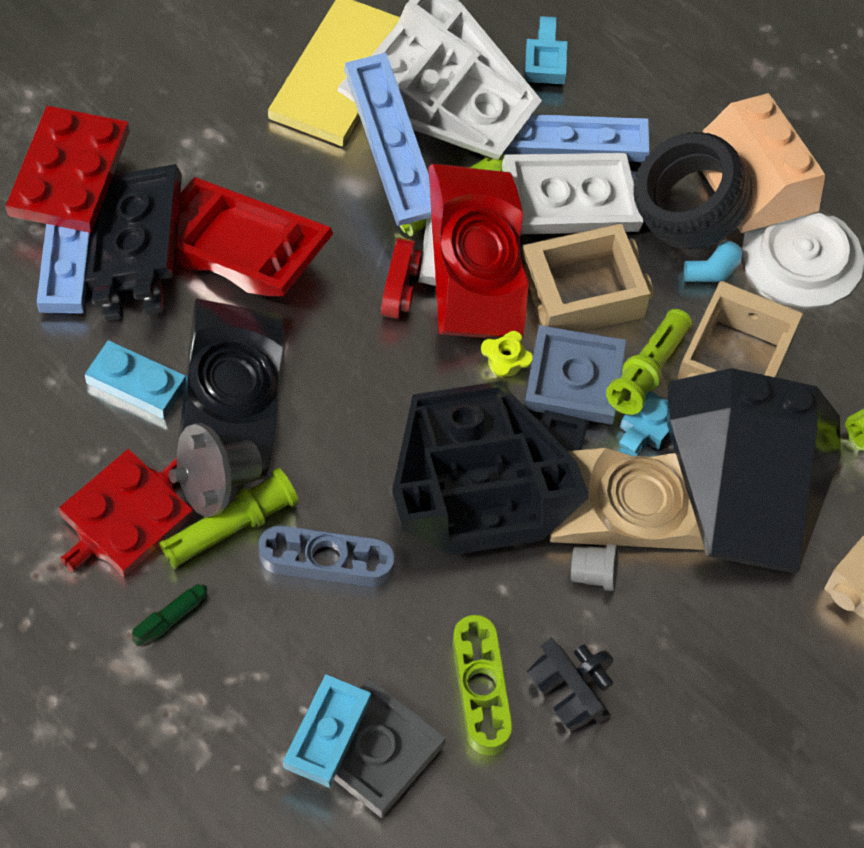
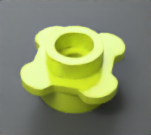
M511 331L496 340L486 339L483 341L481 353L488 356L489 367L495 375L500 377L513 376L522 368H527L531 365L532 353L524 349L520 333ZM509 351L511 355H504L503 352Z

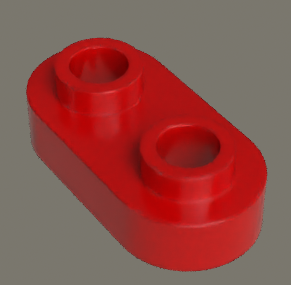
M397 238L383 293L381 316L399 319L402 311H410L414 286L408 285L410 275H419L422 251L415 250L416 242L414 240Z

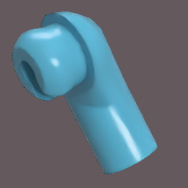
M725 240L716 246L717 249L707 261H685V282H724L741 263L742 250L740 246L733 241Z

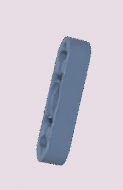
M274 526L263 532L258 542L261 564L266 570L275 574L366 587H379L386 584L394 572L393 550L386 542L379 539L288 526ZM278 542H283L287 545V550L283 552L282 557L273 556V549H276ZM301 544L306 545L305 562L299 561ZM322 547H332L338 551L340 558L331 566H322L314 561L313 555ZM348 551L354 552L352 569L347 568ZM373 555L379 557L380 564L377 565L376 571L367 570L366 562Z

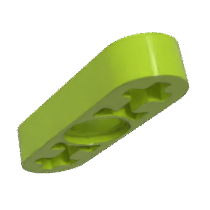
M469 615L462 618L456 624L453 634V651L466 736L469 745L476 752L482 755H496L507 747L512 731L497 631L494 624L486 617ZM477 631L478 637L483 639L480 650L481 659L473 661L472 644L470 641H467L468 632ZM480 673L489 675L494 680L496 688L488 695L475 694L468 686V681L473 675ZM491 708L492 726L496 729L501 728L496 733V739L487 740L485 732H477L482 729V709Z

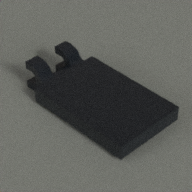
M176 164L113 175L94 228L89 236L84 282L93 291L92 303L95 306L103 305L102 317L105 321L122 319L123 303L120 291L134 289L133 295L136 299L144 298L143 310L147 315L163 312L164 296L161 279L173 277L182 173Z

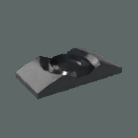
M202 299L195 300L179 431L180 437L186 427L202 423L214 430L223 445L246 440L252 441L257 446L261 456V474L266 475L270 467L278 414L277 388L283 353V314Z

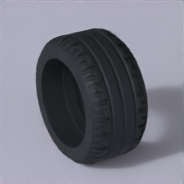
M687 132L686 134L673 136V138H669L667 141L662 142L661 145L656 146L649 156L645 157V161L641 163L633 186L636 208L652 233L670 246L688 250L693 248L699 249V247L705 248L706 245L711 246L712 243H718L719 240L725 239V236H729L741 224V221L744 220L752 200L751 178L737 151L721 137L704 132ZM701 170L722 172V179L716 192L702 205L684 212L664 210L668 193L685 176Z

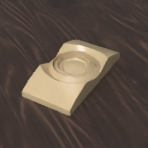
M609 448L568 451L577 461L588 490V499L550 533V542L594 545L618 544V546L705 550L676 453L648 457L631 456Z

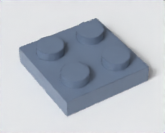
M539 325L524 406L527 410L544 413L545 410L613 425L616 409L608 402L606 389L612 380L621 377L626 340Z

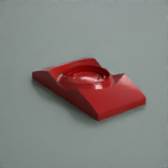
M441 164L430 165L428 171L439 334L498 339L511 331H516L523 338L529 282L520 255L523 209L511 172Z
M193 177L180 194L175 261L190 270H209L222 275L247 293L284 296L331 238L333 232L331 227Z

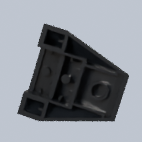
M734 368L672 380L668 384L667 427L707 557L796 574L801 567L841 457L840 415L817 386Z
M501 381L413 394L392 488L393 501L402 530L449 556L542 541L588 499V490L577 461Z

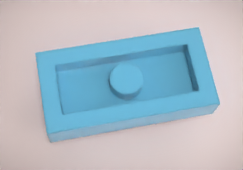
M109 340L85 373L87 384L162 419L166 418L183 392L186 379L185 375Z
M325 674L283 760V768L330 788L369 706L371 693Z

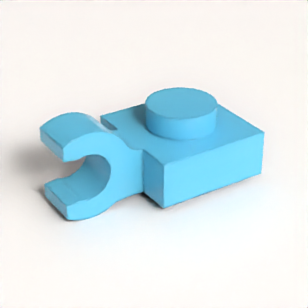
M540 16L538 39H527L524 74L526 82L565 84L567 41H555L556 17Z
M650 391L646 394L645 405L639 413L624 415L620 428L626 431V433L619 442L621 448L618 452L639 456L646 444L657 450L660 449L670 435L667 427L668 400Z

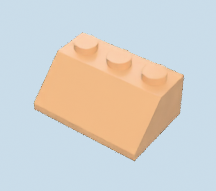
M769 93L730 103L702 131L717 135L732 145L750 175L752 200L744 220L737 226L741 233L819 212L825 173ZM701 170L716 192L722 179V172Z

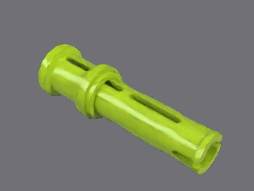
M680 309L669 310L665 319L650 337L640 354L629 357L624 363L621 377L612 380L606 389L607 400L614 409L626 415H634L641 411L646 402V394L655 390L661 382L662 367L673 354L684 335L691 329L692 320L686 312ZM631 392V398L626 401L625 398Z
M276 468L272 471V477L249 490L245 487L238 490V493L235 495L236 500L229 503L221 514L205 517L165 541L159 542L167 560L170 559L171 566L174 569L179 567L183 562L249 524L252 527H260L265 524L266 517L287 505L291 507L298 505L299 499L296 491L285 473L280 468Z

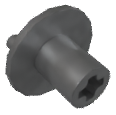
M196 423L186 427L179 437L177 468L169 471V478L172 483L180 482L187 501L197 513L210 517L221 514L229 502L231 486L259 479L262 471V460L257 446L252 441L246 440L223 445L219 436L210 426Z

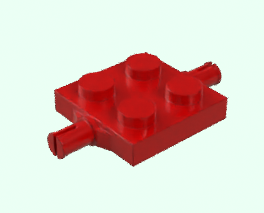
M128 448L59 507L60 516L76 530L80 540L60 557V561L65 567L68 566L70 572H75L89 557L95 555L97 558L107 561L125 577L160 546L159 542L168 539L193 517V509L175 493L172 487L175 483H172L169 478V471L177 468L176 458L163 470L157 472L155 469L145 465Z

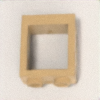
M622 223L523 245L521 262L529 282L528 294L540 325L584 332L645 318L649 299L653 298V286L647 273L642 274L638 264L639 252L636 242L633 238L628 239ZM613 254L627 289L563 304L550 268Z
M720 281L682 360L677 379L718 371L698 362L717 322L777 345L764 374L777 377L795 337L803 313Z

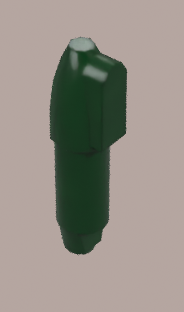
M197 584L184 591L159 612H153L133 629V643L136 646H140L161 637L169 631L173 624L199 605L206 597L207 586Z

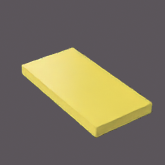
M335 0L270 105L268 119L343 147L360 119L356 104L337 91L339 85L346 78L344 71L345 63L371 56L398 24L400 17L354 0Z

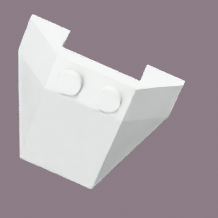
M409 0L405 5L398 24L371 55L387 53L413 130L499 160L542 101L458 0ZM346 77L339 85L337 91L355 103Z

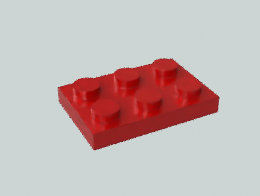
M46 105L5 205L8 216L92 233L130 133L128 121Z

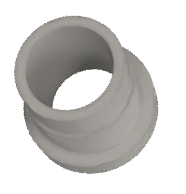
M607 544L606 548L574 547L571 562V581L574 583H586V585L604 586V591L614 592L618 573V544Z

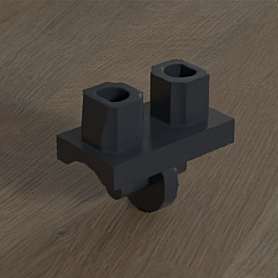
M552 637L542 644L541 648L545 654L526 672L544 695L564 680L573 690L572 694L553 707L564 725L570 731H573L587 724L593 718L601 724L612 716L588 684V682L594 680L601 691H605L613 685L614 682L606 673V670L614 661L611 654L604 650L593 655L586 644H583L574 651V654L582 663L577 668L563 648Z

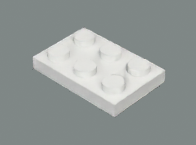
M626 153L515 154L504 156L502 170L503 172H511L523 209L521 234L581 233L621 223L625 232H639L643 224V218L635 205L633 195L634 182Z

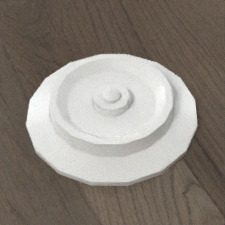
M819 209V212L745 232L742 260L746 274L760 292L780 304L801 309L829 307L848 297L862 278L864 255L859 239L844 221L825 210Z

